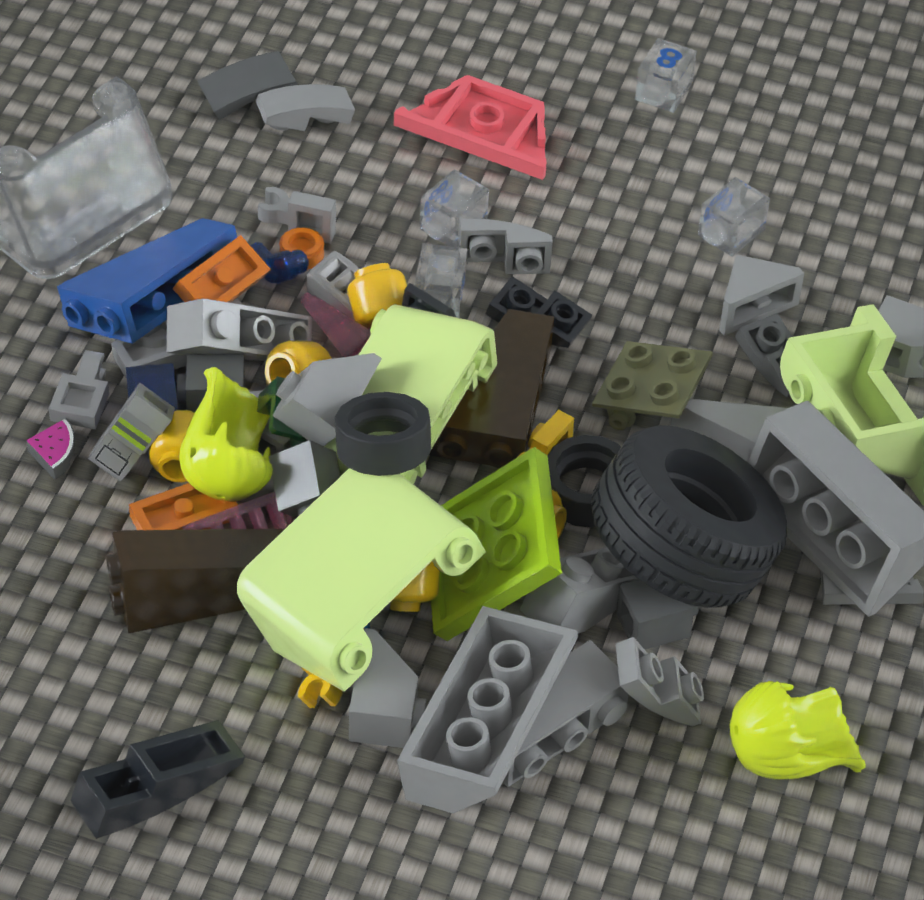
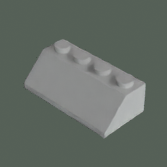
M808 400L766 417L748 463L765 478L783 505L787 519V537L868 617L874 615L924 565V511Z
M482 606L397 759L405 800L446 812L456 813L495 796L578 638L577 630Z

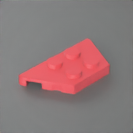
M466 75L451 82V85L447 88L437 89L425 95L424 104L410 111L402 106L394 112V126L541 180L546 176L545 108L543 101Z

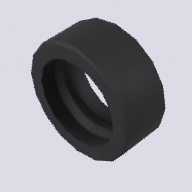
M393 392L368 393L352 398L343 404L335 415L338 458L346 467L359 473L377 476L400 474L412 470L426 461L431 451L429 410L420 400L406 394ZM381 431L398 432L393 435H370V433Z
M580 435L567 438L555 445L547 455L551 488L558 493L562 501V507L567 511V523L574 526L595 527L591 503L592 494L579 493L568 488L560 480V477L570 470L579 468H592L604 472L621 448L618 443L602 436Z

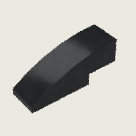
M219 720L130 744L125 759L79 772L70 801L97 839L129 828L189 799L243 764L245 755Z

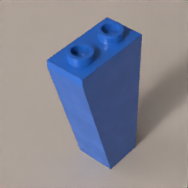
M201 218L57 286L63 305L62 312L69 327L133 344L167 320V306L184 302L173 290V287L180 279L236 239L235 225Z

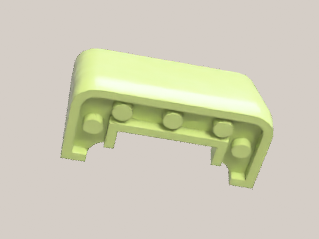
M397 304L391 305L387 311L381 309L376 314L370 328L371 336L359 353V355L375 353L382 358L362 395L377 392H393L406 394L420 400L429 410L431 449L467 389L474 392L478 385V380L486 383L497 366L493 329L476 321ZM381 431L370 433V435H393L398 432ZM335 437L324 447L336 451L337 455ZM337 455L340 475H342L349 468L343 464ZM425 461L416 468L400 474L414 484L417 476L422 478L426 472Z
M349 468L245 567L237 582V594L274 652L345 692L365 672L372 658V644L363 628L431 561L439 571L447 575L456 576L467 571L486 551L477 535L468 526L401 474L377 476L359 473Z

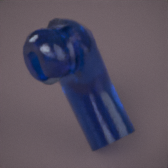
M255 242L250 245L270 267L271 270L264 277L270 283H280L295 279L298 274H303L308 269L309 261L307 255L301 250L296 249L292 252L285 250L272 254L261 242Z

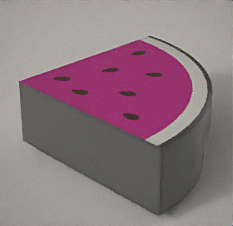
M65 418L26 440L28 452L54 480L68 470L70 460L75 451L74 430L70 422Z

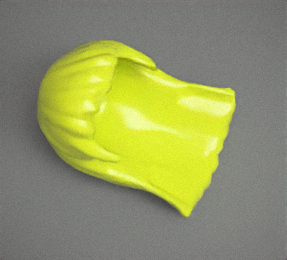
M211 367L204 372L207 379V391L192 417L181 444L179 454L180 466L184 477L199 492L217 500L240 501L260 491L271 479L273 467L269 461V456H271L270 447H267L263 456L258 452L260 438L270 415L257 412L258 398L250 393L247 388L239 386L237 382L226 377L220 369Z
M779 681L760 682L747 691L734 706L730 720V736L733 748L741 764L758 776L774 780L798 779L839 765L846 766L856 773L861 772L866 767L865 760L862 759L859 752V746L855 743V738L849 733V725L846 723V717L842 712V701L833 687L802 697H790L786 691L792 690L794 688L793 685L780 683Z

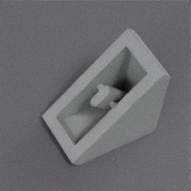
M736 254L724 297L719 331L726 336L737 331L740 327L799 305L804 272L799 267Z

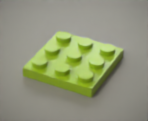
M533 447L440 505L477 535L486 553L460 575L451 576L440 571L439 593L435 599L431 600L433 633L445 641H449L471 628L482 606L501 610L562 574L548 456L536 447Z

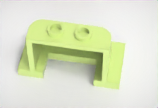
M874 304L857 307L850 327L788 338L781 356L780 370L783 382L792 400L796 404L808 400L883 473L903 477L924 506V416L922 419H917L883 371L896 335Z

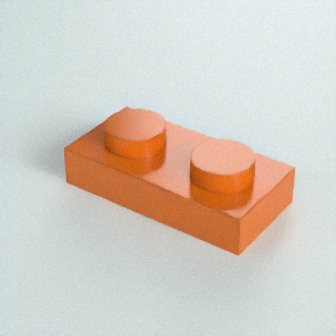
M240 235L180 279L173 287V290L184 302L204 298L231 303L264 278L271 269Z
M190 483L129 504L130 518L137 530H206L239 519V505L236 501L211 498L199 492Z

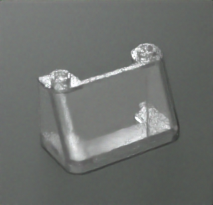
M117 76L94 91L92 96L93 108L102 117L37 158L21 147L8 145L0 148V250L37 278L52 279L65 274L163 211L171 203V181L137 93L130 85Z

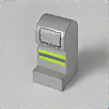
M139 383L103 433L88 459L118 481H121L132 469L141 454L148 450L158 435H161L172 421L175 408Z

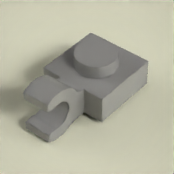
M266 187L265 203L258 204V219L265 223L288 225V231L300 227L313 229L323 237L325 243L331 244L336 233V200L293 191L289 198L287 193L280 188Z
M85 350L77 375L62 373L48 409L50 421L60 422L67 418L71 425L90 429L97 428L109 396L108 381H104L106 369L101 368L104 353Z

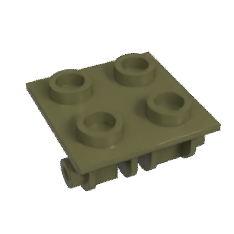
M627 341L595 396L592 407L607 409L609 424L617 430L631 427L636 420L635 413L679 419L712 359L713 352Z

